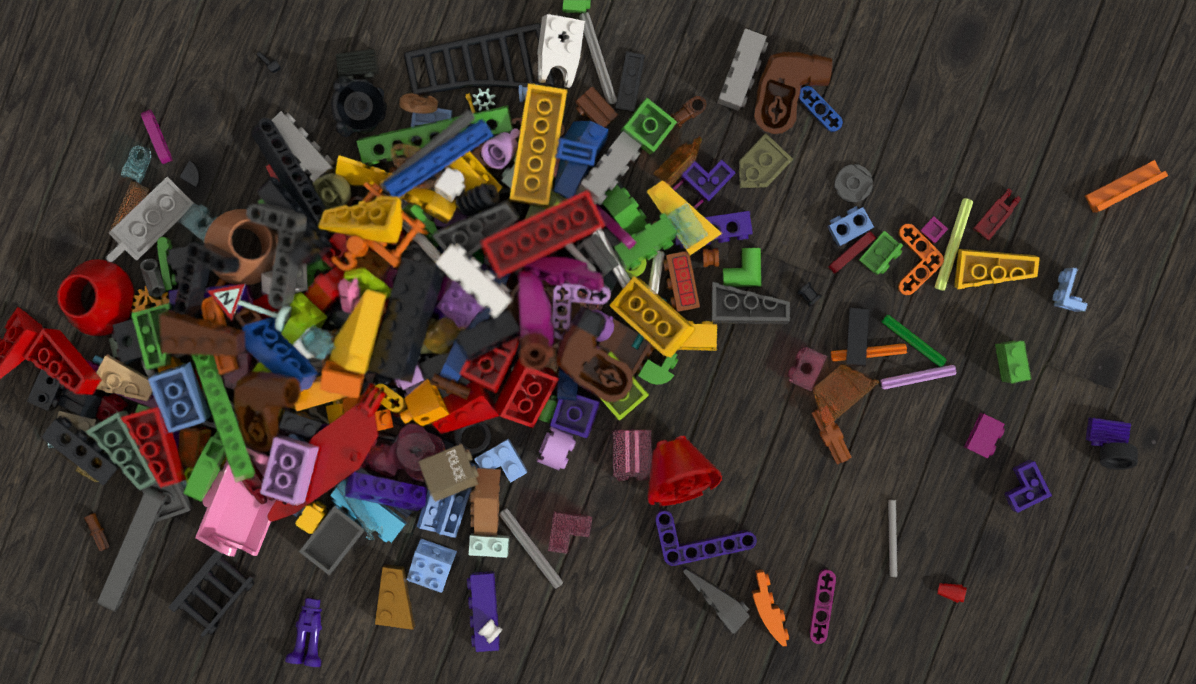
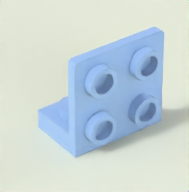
M1065 268L1064 271L1060 272L1058 282H1060L1059 288L1053 294L1054 306L1074 312L1086 311L1087 303H1083L1082 298L1069 297L1077 268Z
M421 539L415 551L407 581L443 592L457 551Z

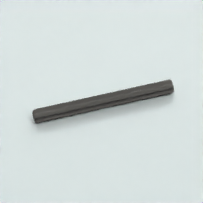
M469 110L463 113L380 184L382 189L389 192L383 183L456 136L475 120L474 115Z

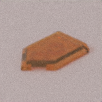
M702 138L694 139L692 144L679 146L658 168L654 175L671 187L696 160Z

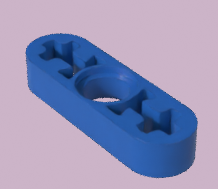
M805 86L801 88L798 100L828 131H838L843 124L842 118L812 87ZM803 91H810V98L812 100L818 99L812 107L808 105L811 103L808 98L805 100L802 98L804 96ZM817 104L825 106L824 114L819 115L815 112ZM829 111L832 113L829 117L832 120H838L836 123L837 128L835 126L830 127V121L827 118L825 121L822 119Z

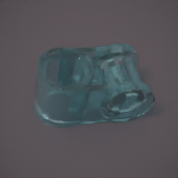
M134 146L130 150L127 161L123 166L121 177L136 180V183L141 184L152 156L150 149L144 146ZM142 149L144 151V157L143 159L139 160L137 157V153L139 150Z

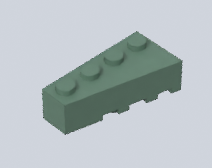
M118 412L86 432L98 442L97 444L101 449H104L110 455V459L120 466L123 470L122 472L139 490L148 488L157 483L148 467L147 460L141 455L139 446L129 434L128 427L121 420V417L129 415L128 412Z

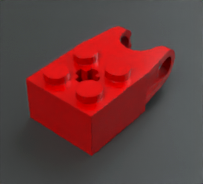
M521 329L520 337L469 362L466 360L460 372L461 377L497 393L514 359L521 338ZM487 362H489L491 368L484 370L482 365L484 363L487 365Z

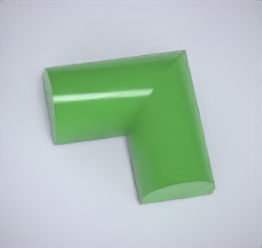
M742 248V268H722L723 285L730 287H761V248Z

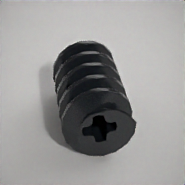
M483 183L474 189L463 192L460 196L457 195L455 201L463 215L471 216L486 208L497 205L499 193L494 185Z

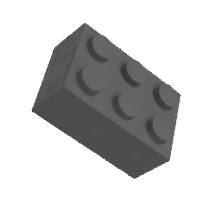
M335 505L299 552L330 575L367 528L358 519L349 515L348 511Z

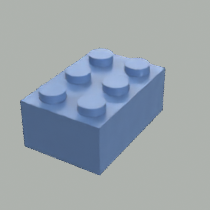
M191 362L155 373L148 378L169 433L205 422L211 417Z

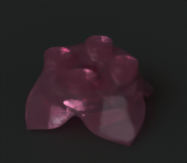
M407 424L400 430L398 440L389 448L387 461L397 469H405L411 478L424 481L425 478L419 461L445 451V445L438 436L428 433L420 425ZM417 446L419 449L421 448L422 451L419 452L420 455H416V453H412L411 450H413L414 447Z

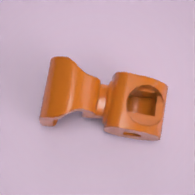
M353 236L347 241V249L349 250L348 253H345L349 261L347 266L339 258L332 257V261L344 271L357 269L358 263L355 257H363L368 251V243L358 236Z

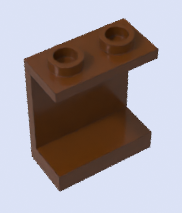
M613 319V333L607 340L600 342L598 347L607 354L612 351L621 362L629 366L632 370V375L636 372L640 373L645 365L642 362L644 357H649L655 347L644 339L639 349H634L631 345L639 333Z

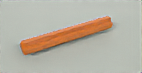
M904 343L867 347L866 358L906 354L907 347ZM847 350L831 351V360H846Z

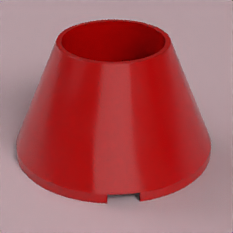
M94 259L79 264L70 272L58 290V303L72 326L87 335L104 336L111 334L114 330L113 325L127 321L133 310L132 303L135 295L129 276L120 266L106 260ZM91 282L95 288L96 300L93 308L87 313L81 303V293L84 286Z

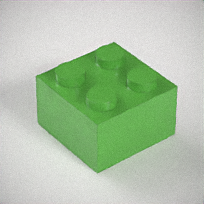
M646 98L620 131H624L641 144V148L650 155L655 152L677 121Z

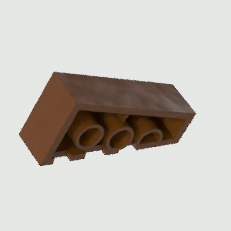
M169 309L160 314L162 353L238 356L245 351V331L221 324L217 325L210 323L208 320L196 319L186 314H178Z

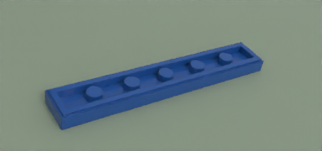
M480 119L383 184L392 197H400L492 137L493 134L484 120Z

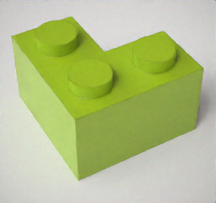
M298 292L294 295L292 303L288 305L292 307L291 315L281 335L294 346L308 328L321 329L327 316L304 294Z

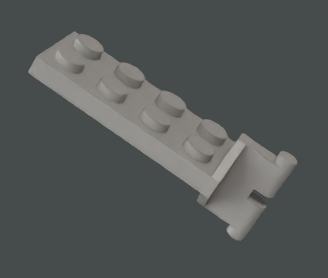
M166 177L109 232L119 245L107 256V260L109 262L114 261L126 250L137 261L158 241L159 237L161 238L195 204Z

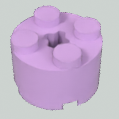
M550 427L549 429L552 432L551 434L546 433L539 450L542 453L541 458L537 457V462L556 470L560 468L565 469L568 462L567 453L573 450L576 441L573 439L572 434Z

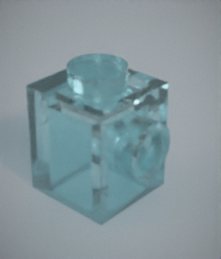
M312 326L300 338L305 351L320 360H323L335 348L330 333L326 330L321 331L315 326Z

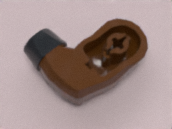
M582 306L561 338L556 352V363L579 386L594 393L606 402H616L624 398L631 390L633 384L632 370L626 363L610 357L604 350L596 346V339L600 337L606 319Z

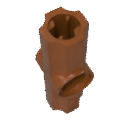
M827 406L811 412L820 430L819 434L826 447L829 448L836 464L843 463L852 458L843 440V434L837 423L834 422Z

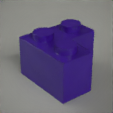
M723 160L709 173L697 162L693 161L680 177L702 198L709 202L735 172Z
M1027 460L1013 467L1021 485L1004 493L1012 511L1018 513L1052 496L1035 461Z

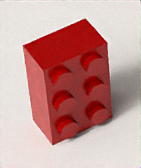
M519 357L494 407L500 417L533 428L559 378L553 369L545 366L540 369L527 368L522 364L521 357Z

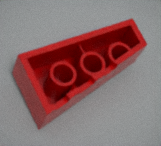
M43 328L24 356V359L33 362L37 368L46 371L50 377L59 380V383L75 394H93L102 381L78 350L58 329Z
M159 407L121 417L123 423L128 427L132 439L139 446L141 455L147 460L148 467L160 488L186 480L173 432H168Z

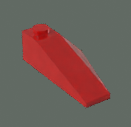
M18 307L4 327L7 331L3 339L0 338V379L25 360L24 356L43 329L40 323Z

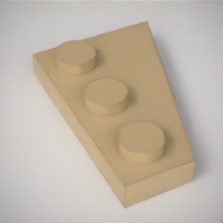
M110 355L104 357L96 372L102 379L96 389L144 401L150 400L153 391L148 377Z

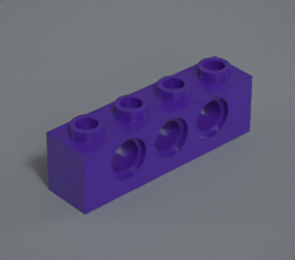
M749 211L704 217L722 233L713 239L718 240V243L729 242V238L737 237V240L749 239L748 235L753 234ZM729 222H733L737 226V230L734 233H730L726 229ZM676 236L675 245H680V249L684 248V246Z
M354 472L347 477L344 497L419 511L425 506L427 487Z

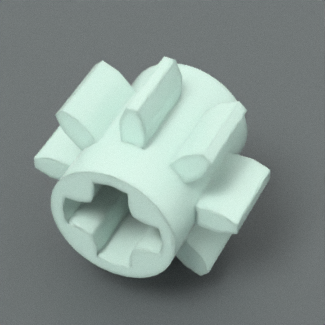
M479 88V94H473V97L477 100L473 105H479V111H482L483 108L489 110L490 105H496L492 102V99L496 96L495 94L489 95V89L486 92H482ZM485 96H487L489 102H485L482 105L480 97L484 98Z

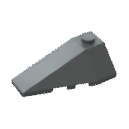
M684 567L682 570L696 589L703 594L708 604L714 607L724 624L733 634L737 632L750 617L747 612L750 609L743 601L739 603L730 594Z

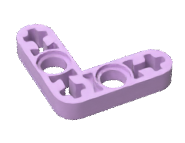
M564 282L562 286L557 285L554 288L552 317L555 337L561 339L563 336L556 329L560 326V321H557V319H567V321L563 322V328L566 330L571 324L572 302L604 304L611 297V291L607 286L604 285L602 288L603 293L607 294V296L600 299L599 295H593V299H590L592 291L585 288L588 293L586 298H580L577 294V290L585 288L584 286ZM565 287L564 289L568 293L564 295V301L557 302V299H562V293L558 292V290ZM558 306H565L568 311L567 314L564 316L558 314Z

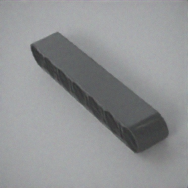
M150 487L145 491L98 599V605L114 612L118 610L167 495Z

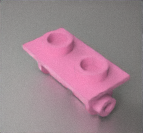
M354 278L352 283L347 280H341L338 284L339 292L342 296V310L345 313L351 314L360 301V287H358L357 278Z

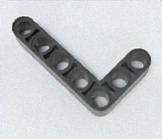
M267 203L251 205L247 209V217L250 221L280 230L268 300L274 308L289 305L294 298L299 266L295 265L288 258V253L304 239L306 218L299 212Z

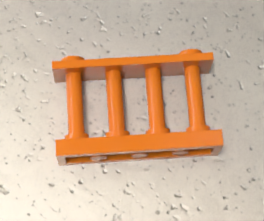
M365 182L364 186L370 192L363 201L367 203L373 201L376 196H386L382 193L383 189L378 184ZM402 209V222L405 220L412 228L395 250L392 249L391 251L387 247V242L364 239L373 250L396 268L400 266L401 254L418 232L425 235L429 233L424 228L426 225L417 218L414 220Z

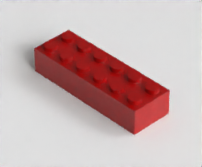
M587 190L481 241L480 245L496 278L499 279L602 229L605 224Z

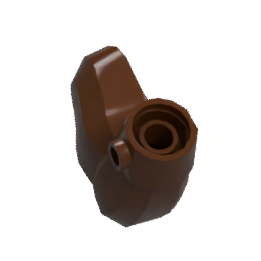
M800 52L772 54L768 59L758 84L757 102L754 112L757 125L764 131L772 134L783 133L792 128L796 121L797 101L800 96L801 85L828 86L832 72V58Z
M253 371L237 380L234 407L242 439L247 446L258 452H268L272 448L274 437L279 436V407H293L299 401L301 387L297 378L272 372Z

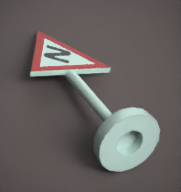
M245 284L208 291L231 320H233L237 306L241 305L276 318L275 328L277 331L282 332L291 315L292 307L288 305L282 306L277 314L241 301L240 298Z

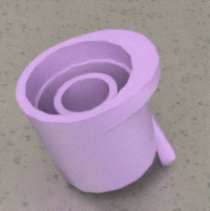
M513 129L510 134L503 132L489 139L481 149L484 161L492 168L500 169L505 167L518 150L516 139L519 138L520 131Z

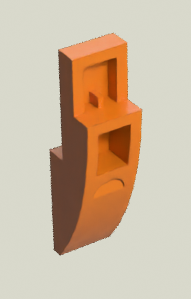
M763 569L757 570L755 572L759 590L752 591L756 608L773 637L782 646H787L786 640H789L787 628L784 629L782 623L785 621L784 611L780 610L778 605L771 606V604H774L772 592L768 593L767 586L770 585L769 575L765 574Z

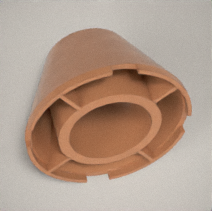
M235 209L225 212L213 221L206 232L204 243H210L235 255L240 260V268L237 273L220 274L214 272L219 278L234 285H252L262 281L261 273L273 271L278 237L274 228L250 221L247 217V209ZM248 229L258 236L262 246L259 259L247 260L235 253L231 245L233 230Z

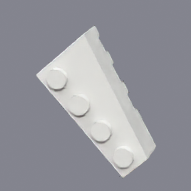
M451 243L436 260V264L455 281L459 280L464 290L470 294L474 293L476 295L475 298L483 307H490L492 309L491 314L496 318L511 301V294L509 293L511 290L503 283L499 285L494 280L496 277L490 271L486 270L484 272L479 267L481 264L474 257L468 258L465 255L466 251L459 244L455 246Z

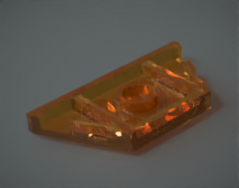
M841 364L813 388L823 427L826 429L879 384V381L876 379L871 380L863 376V373L853 371L851 368Z

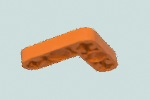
M905 224L898 231L899 237L921 259L898 283V290L901 294L911 295L942 266L944 258L915 226ZM911 228V235L913 237L918 235L919 238L915 239L911 244L909 241L913 239L910 236L904 237L905 231L903 229ZM918 241H923L926 244V249L923 252L916 249ZM931 255L933 257L938 256V264L933 263L929 268L923 265L924 262L926 264L931 262ZM918 268H923L926 271L923 279L917 278L915 274ZM910 275L915 281L919 282L917 285L913 282L910 285V291L903 290V283H909L912 280L909 278Z

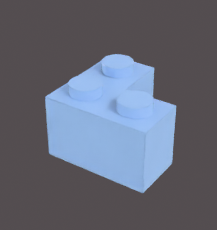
M509 438L475 458L477 465L482 469H496L501 466L510 483L528 472Z

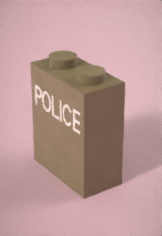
M462 444L419 461L428 489L435 502L478 485L476 479L479 476L475 465L471 466L470 464L473 458L469 449L465 450Z

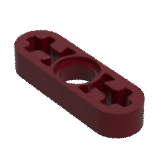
M869 230L834 260L828 268L834 274L867 247L876 238L875 235Z

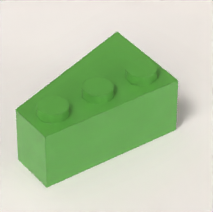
M665 213L661 214V219L654 224L648 223L644 226V230L631 235L637 243L632 249L629 250L622 242L614 247V252L625 270L630 268L631 270L636 269L644 259L650 260L657 255V251L662 248L667 250L674 245L673 242L675 241L677 231Z
M168 303L131 313L146 370H155L171 365L172 353H162L160 314L168 309L173 311L174 304Z

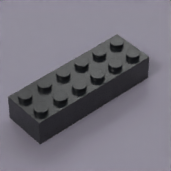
M402 257L368 370L412 383L445 276L444 270Z

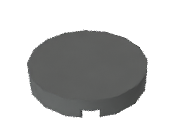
M853 164L843 167L837 173L834 187L841 199L856 203L864 200L870 194L873 188L871 173L865 167Z

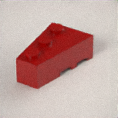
M473 382L467 384L466 387L471 388L467 400L455 394H450L443 398L449 415L432 422L441 434L499 416L494 407V400L482 386Z

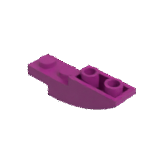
M546 257L525 266L526 271H531L539 279L552 285L562 286L565 281H568L571 284H578L589 290L601 292L604 286L602 275L589 271L588 264L583 261Z

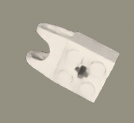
M550 14L542 17L537 52L539 83H545L551 68L556 67L563 74L564 86L567 88L571 87L580 60L585 21ZM560 34L564 38V41L562 42L561 39H558V35Z

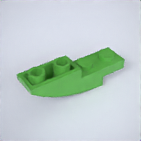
M218 432L206 444L184 491L185 495L201 502L220 472V466L226 457Z

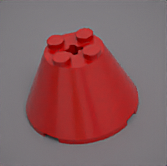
M679 436L669 442L663 440L656 444L657 448L653 451L647 498L651 505H655L654 502H658L660 506L686 502L703 495V490L709 487L712 490L722 481V474L686 439V436Z

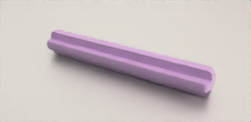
M948 365L881 379L882 389H889L956 375L955 365Z

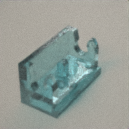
M688 203L683 204L667 215L677 231V236L686 249L708 236Z

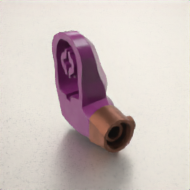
M520 270L521 362L529 369H540L546 365L549 358H554L553 344L555 331L552 323L551 304L541 280L531 271Z

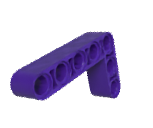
M662 509L655 516L664 560L671 566L749 550L757 542L755 535L751 531L743 530L679 544L671 512ZM660 515H669V521L661 523L659 521ZM672 533L674 535L673 540L670 542L664 541V534ZM745 535L752 536L750 544L742 543ZM725 540H733V546L725 548L723 546ZM708 543L715 545V549L711 553L705 551V546ZM690 547L696 549V554L692 557L686 555V550ZM671 551L678 554L677 559L674 561L667 558L668 553Z

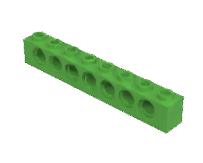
M508 105L472 113L475 120L471 123H476L480 119H483L486 125L489 119H494L497 122L496 128H489L493 135L503 132L510 134V131L514 128ZM460 116L359 138L357 145L362 163L374 165L380 163L379 160L381 159L392 161L398 159L399 155L405 154V157L414 156L417 151H420L433 140L431 138L432 132L440 134ZM468 125L463 130H461L460 133L467 129ZM413 136H419L422 139V144H414L412 141ZM395 140H400L403 143L402 149L395 148ZM377 144L383 145L384 153H378L375 146Z
M191 354L235 483L254 477V470L221 375H219L214 355Z

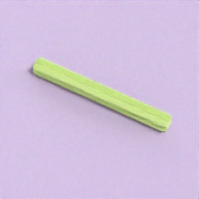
M962 199L944 255V261L936 280L935 288L943 291L946 289L973 201L970 199Z

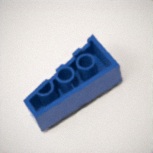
M271 317L244 325L242 330L245 331L246 350L272 373L297 378L300 382L301 391L311 388L319 373L310 361L281 335L282 332L276 330V318Z

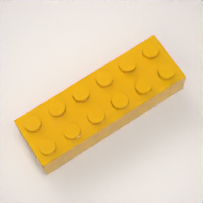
M528 84L510 202L548 208L556 161L555 155L557 154L556 149L560 136L567 90Z

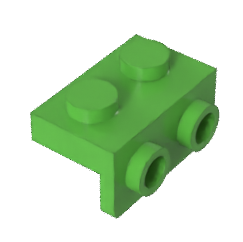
M883 231L859 258V261L875 275L879 273L884 274L890 267L888 264L892 258L897 259L903 252L901 250L903 245Z

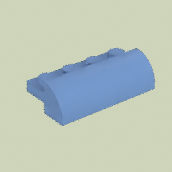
M470 461L471 466H474V465H475V467H476V469H477V468H478V465H477L476 463ZM472 487L436 502L433 500L428 489L426 503L422 508L416 527L456 538Z

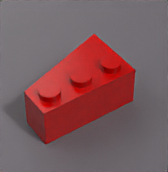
M336 266L325 275L321 273L313 280L314 283L308 287L309 290L304 295L321 312H327L331 305L340 298L338 284L341 280H346L344 277L345 271Z

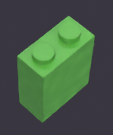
M1008 341L995 344L1002 382L1015 383L1031 380L1024 341Z

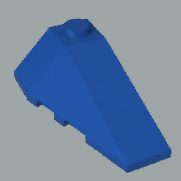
M574 121L564 139L596 146V160L607 141L608 129L592 121ZM563 144L564 148L590 154L592 152L591 150ZM562 152V155L590 161V158ZM560 159L554 193L566 199L572 198L591 166Z

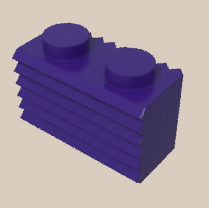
M1089 417L1086 440L1091 441V445L1102 446L1103 443H1128L1131 423Z

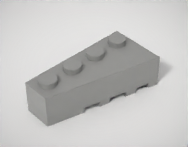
M745 28L717 101L718 104L737 111L741 107H745L748 99L745 96L748 89L751 90L755 80L752 78L754 71L758 72L761 60L758 59L761 53H765L768 42H765L767 36Z
M280 111L272 119L299 162V165L303 171L311 175L310 178L313 182L319 177L333 173L336 170L333 166L335 162L328 155L324 157L320 152L322 148L315 141L311 142L307 138L309 134L302 127L298 128L294 124L296 120L289 113L285 114Z
M623 131L608 149L607 154H604L597 163L596 168L594 167L586 179L582 181L575 195L588 190L595 206L597 203L601 205L607 197L605 195L607 190L610 189L612 191L617 185V177L619 175L624 176L630 168L627 166L631 160L634 162L640 155L638 150L641 144Z

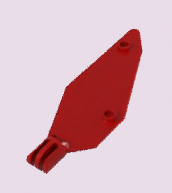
M370 383L357 405L311 438L309 444L318 446L319 449L305 503L294 505L276 499L267 515L269 521H276L296 514L361 467L378 437L375 413L385 398L386 392H381L380 388H375V385Z

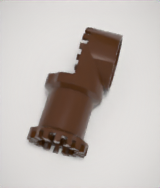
M695 96L683 104V108L675 114L671 113L670 117L677 121L676 125L678 128H681L682 124L690 118L694 119L705 110L706 101L701 96ZM693 101H702L703 108L701 110L693 109Z

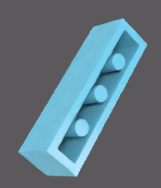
M347 478L342 480L330 495L334 498L332 501L339 507L344 506L349 510L348 514L353 518H360L364 521L363 525L371 531L373 529L379 533L378 537L383 541L392 542L407 522L383 504L344 497Z

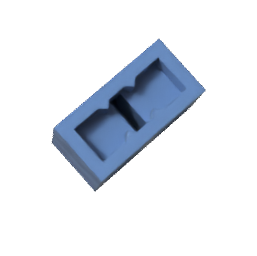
M856 206L847 211V216L841 218L839 215L830 220L831 225L827 227L837 246H841L874 228L863 207L858 209ZM856 215L862 217L863 222L860 226L855 225L853 222ZM839 224L844 225L846 228L844 235H839L836 231Z

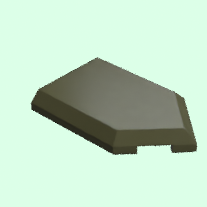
M765 133L739 160L740 188L768 187L793 158Z

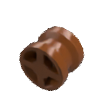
M718 248L713 250L702 249L703 267H708L709 265L719 267Z

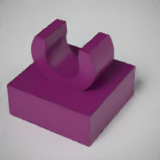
M932 216L920 232L930 241L936 243L948 228Z

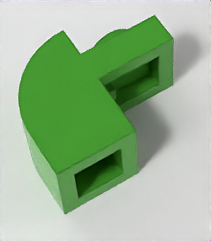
M674 353L671 358L666 357L661 367L647 359L638 376L652 384L667 383L674 377V374L668 370L669 368L674 369L678 362L677 354Z

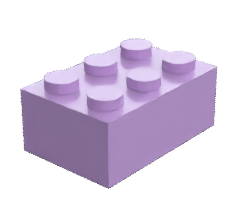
M287 436L274 437L260 494L294 505L305 503L319 447Z

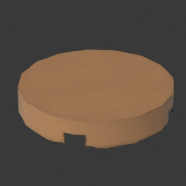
M409 93L400 97L399 106L409 112L427 114L437 111L438 101L432 96L424 98L423 95L419 96Z

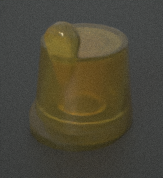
M446 317L441 318L428 327L424 344L434 353L447 354L451 351L453 342L457 339L458 334L465 328L461 327L459 330L455 321Z

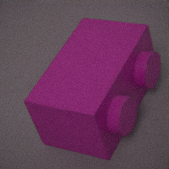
M980 413L964 448L985 458H988L989 455L992 456L996 450L995 443L997 439H1000L1005 431V428H1003L1005 424L986 414Z

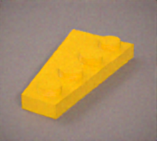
M663 180L647 191L661 214L665 213L676 229V236L689 255L722 234Z

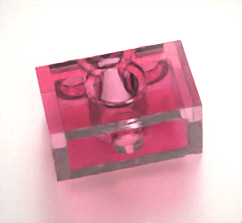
M804 347L803 350L799 349L795 357L798 361L795 367L791 366L787 377H790L788 381L811 391L827 356L808 347ZM803 363H809L811 367L810 371L806 374L801 371Z

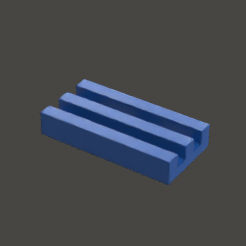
M562 138L558 139L559 144L556 149L557 154L555 158L594 166L596 146ZM563 144L591 150L592 152L590 154L564 148ZM562 152L590 158V161L562 155Z

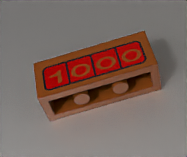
M687 251L666 255L663 265L665 271H669L670 278L667 279L668 289L673 291L674 297H670L672 308H676L677 312L699 308L700 304L690 255Z

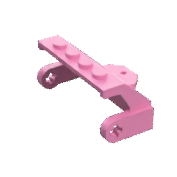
M245 444L248 456L264 477L270 456L263 452L255 451ZM226 461L223 471L220 470L211 485L212 488H209L202 500L207 510L195 538L229 556H235L237 548L257 556L271 523L267 515L276 499L270 501L267 497V502L260 504L251 495L242 481L235 483L228 461Z

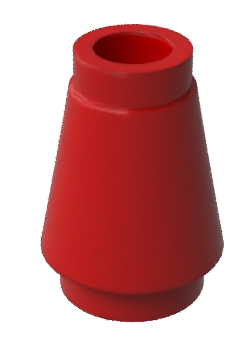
M939 583L937 594L956 603L964 602L967 588L962 587V584Z

